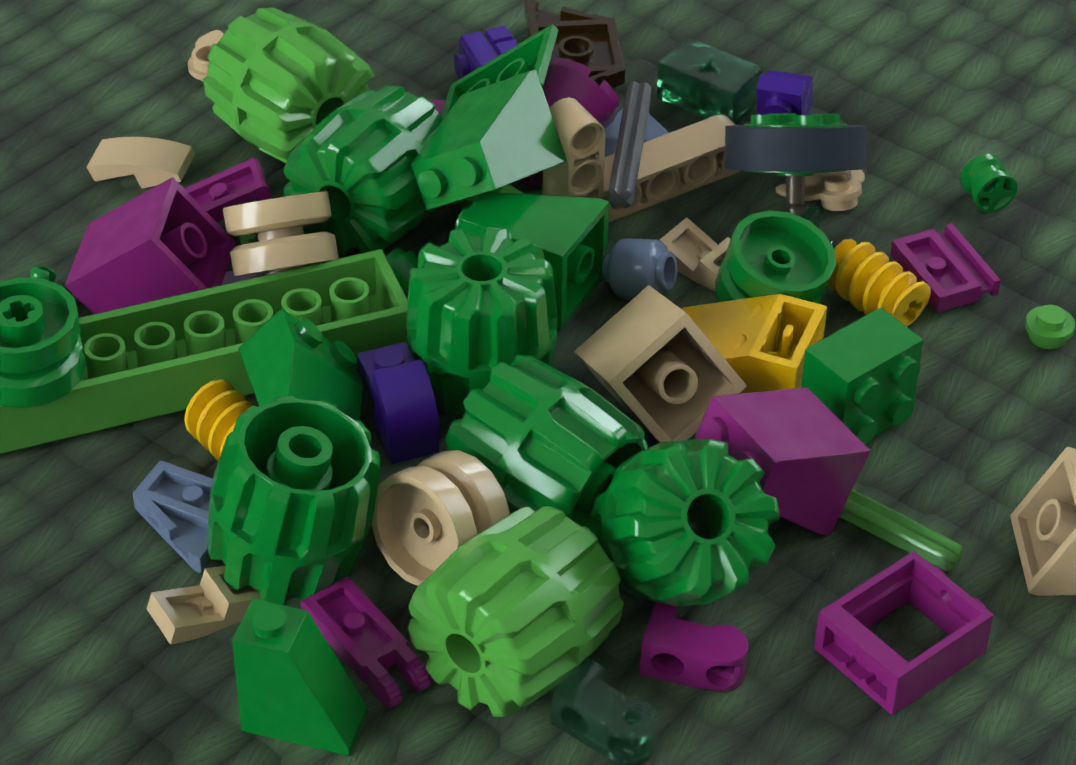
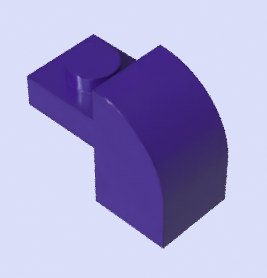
M768 70L767 75L760 74L756 88L757 114L796 113V115H810L813 102V77Z
M406 342L357 353L358 370L374 402L375 432L390 464L440 452L437 407L430 379L422 359L414 360Z

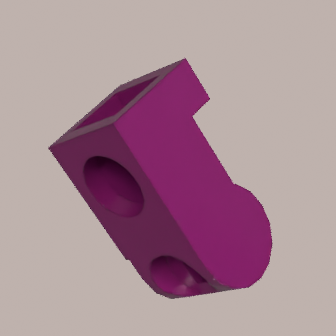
M656 602L642 639L640 675L699 689L705 688L721 692L735 690L745 680L748 640L743 632L730 625L720 624L708 627L677 619V607Z

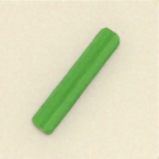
M852 489L839 516L840 519L909 554L915 551L931 565L940 568L944 572H952L959 564L963 553V547L960 543Z

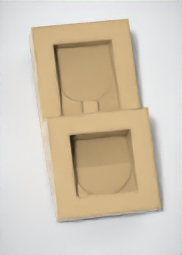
M116 137L102 139L88 163L87 169L94 181L134 174L143 189L157 186L172 177L177 182H181L196 153L192 146L159 138Z
M685 218L660 240L667 246L668 251L675 255L677 271L716 292L715 280L726 256V250L731 239L727 237L718 245L692 221Z
M226 566L205 568L200 585L151 592L147 611L171 645L208 636L242 621L252 599L261 600L257 589L249 585L238 590L233 589L224 581Z

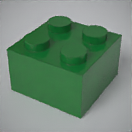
M880 307L805 349L801 388H808L866 445L873 437L894 425L904 423L912 415L915 408L914 400L917 380L921 369L920 360L923 339Z

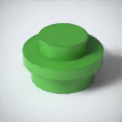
M1044 305L1029 311L1026 316L1025 328L1030 341L1036 346L1044 349H1057L1064 346L1067 340L1074 334L1075 320L1069 312L1059 306Z

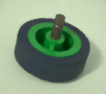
M796 113L752 114L751 123L725 126V169L776 173L777 176H786V204L788 205L786 212L804 218V207L802 205L804 204L805 176H813L814 173L866 169V126L840 123V114L833 113L796 115Z

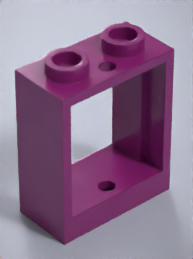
M913 551L819 611L814 649L887 712L894 715L987 652L994 614L987 610L980 600L971 597L947 578L940 568L931 565ZM907 602L949 635L910 662L903 659L868 629Z

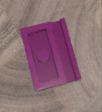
M952 223L946 225L945 231L938 233L934 229L892 240L891 257L903 267L904 272L910 271L917 277V282L924 281L931 287V295L928 302L937 313L979 301L980 295L988 292L991 296L999 294L1001 280Z

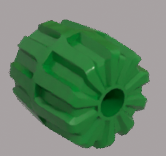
M387 85L376 92L374 90L364 92L334 110L321 121L289 154L283 170L286 178L290 180L284 186L285 197L328 192L332 216L324 223L303 226V231L306 234L326 231L334 234L338 255L343 257L353 249H359L361 254L379 249L384 250L423 222L435 208L426 210L411 163L443 121V118L435 109L436 105L425 96L419 98L406 92L404 87Z
M493 226L488 227L481 236H473L463 227L450 231L448 243L438 247L428 242L420 250L418 268L410 270L406 324L407 341L414 360L422 359L438 410L445 414L454 413L464 416L466 410L463 401L474 387L484 388L490 381L491 369L500 362L511 366L517 355L531 356L551 367L553 366L557 339V306L553 268L550 262L544 260V252L540 246L530 238H520L513 242L511 241V233L507 229Z
M517 355L511 366L503 362L498 363L491 369L490 381L484 388L474 387L463 401L466 413L462 419L452 422L445 439L447 451L459 450L474 456L493 473L504 491L510 514L523 507H530L536 512L542 507L549 506L563 511L566 517L582 527L586 526L595 536L596 523L588 518L592 500L607 491L611 484L608 475L636 453L648 448V444L644 440L645 433L642 428L609 401L582 382L531 356Z
M294 395L275 397L272 403L261 407L252 405L237 418L233 432L225 440L212 480L206 543L210 559L222 560L226 565L224 581L233 589L238 590L249 585L257 589L261 600L282 605L287 596H295L301 602V600L351 575L372 524L380 473L379 453L371 449V433L360 420H353L338 410V405L322 399L319 402L296 399Z
M713 439L669 441L659 443L636 453L608 475L611 484L607 491L592 500L588 518L595 521L598 543L610 561L616 565L621 578L618 584L619 590L629 597L644 598L654 601V603L658 602L674 607L707 604L746 586L749 581V574L765 567L775 550V543L768 535L769 523L780 520L777 498L764 494L759 482L765 472L753 458L736 460L728 455V443Z

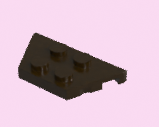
M525 0V19L529 38L552 24L559 30L551 59L565 58L585 65L592 70L588 77L599 86L603 80L612 88L625 84V66L614 18L597 14H584L579 10L563 7L560 15L538 10L539 1Z

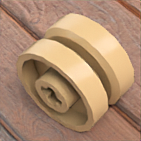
M328 192L286 196L223 208L226 232L234 237L258 234L259 242L238 245L230 251L234 276L260 272L270 275L309 266L310 264L339 259L334 234L327 231L304 234L303 226L324 223L332 216Z
M459 450L444 451L423 460L416 467H408L389 476L378 485L371 525L377 546L389 566L405 581L419 586L457 548L478 533L508 516L510 512L504 491L493 473L476 457Z

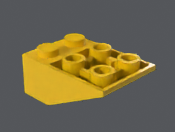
M773 294L683 307L682 310L689 315L747 385L739 393L742 394L801 388L805 349L824 339L827 306L783 294Z

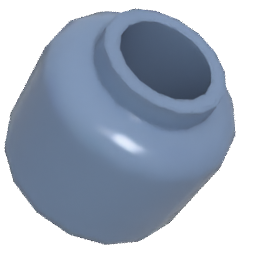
M620 239L613 246L611 253L605 256L602 264V275L604 281L609 283L612 293L621 300H632L648 285L664 296L667 290H671L676 282L677 261L675 255L668 251L667 246L661 240Z

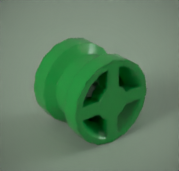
M983 154L973 158L964 166L960 173L959 181L965 192L972 195L974 204L982 212L992 213L1005 208L1013 201L1017 194L1018 185L1015 178L1005 171L1002 161L993 154Z

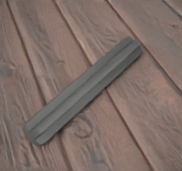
M632 81L627 85L608 189V201L613 207L621 205L624 208H628L634 201L651 100V86L647 82L639 84L636 81Z

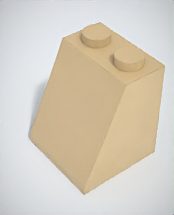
M650 285L644 288L574 351L601 384L658 443L688 440L698 431L712 396L739 394L747 387L689 315Z
M1067 446L1010 515L1028 593L1036 596L1076 595V449Z

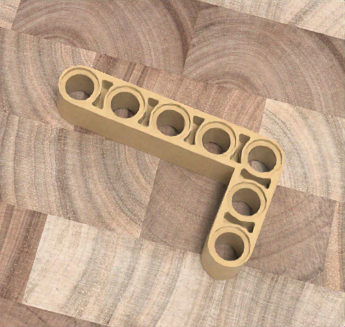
M570 97L563 98L555 102L549 109L567 161L543 170L542 195L601 198L608 201V189L615 154L605 157V128L576 99ZM716 115L644 142L633 204L628 208H624L621 205L613 207L609 203L608 223L740 172L741 170L725 169V126L736 124L727 116Z

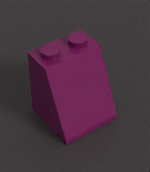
M172 177L88 223L65 286L93 314L221 286L231 258L230 251L234 249L235 241Z
M808 388L712 396L694 440L713 439L728 443V455L736 460L753 458L765 472L759 484L764 494L777 498L780 517L823 536L831 535L870 453V450Z

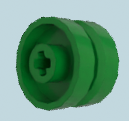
M773 210L750 214L737 224L726 250V256L715 280L716 298L719 302L783 294L819 304L836 266L834 248L824 232L809 220L795 214Z
M27 277L0 281L1 406L30 408L46 405L67 395L81 381L86 365L80 337L81 330L75 298L63 286L46 279Z

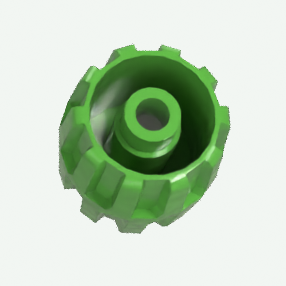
M258 8L253 15L246 18L239 16L228 24V30L218 43H213L207 56L210 61L207 76L203 78L205 95L214 102L212 109L218 117L251 145L286 163L289 154L330 113L368 91V82L375 76L369 64L326 29L276 8Z
M549 506L542 507L536 512L530 507H523L462 544L416 588L408 606L411 616H413L408 627L411 642L417 650L428 653L430 658L426 662L425 670L435 683H450L457 689L458 703L471 711L480 703L489 706L493 717L510 716L521 707L528 706L573 675L609 636L610 631L620 622L624 602L620 598L618 586L621 578L615 563L610 561L598 543V538L586 526H580L566 517L563 511Z

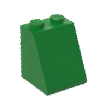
M536 69L470 91L459 97L411 163L426 210L495 190L567 161Z
M485 192L470 207H465L458 216L456 229L464 227L473 236H481L488 227L493 226L507 229L511 233V241L513 242L520 238H530L540 246L544 252V260L550 262L553 268L557 306V330L561 331L603 280L602 264L607 255L609 201L601 198Z

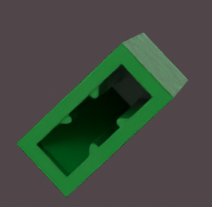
M253 598L232 639L241 731L350 756L368 714L367 705L307 610Z

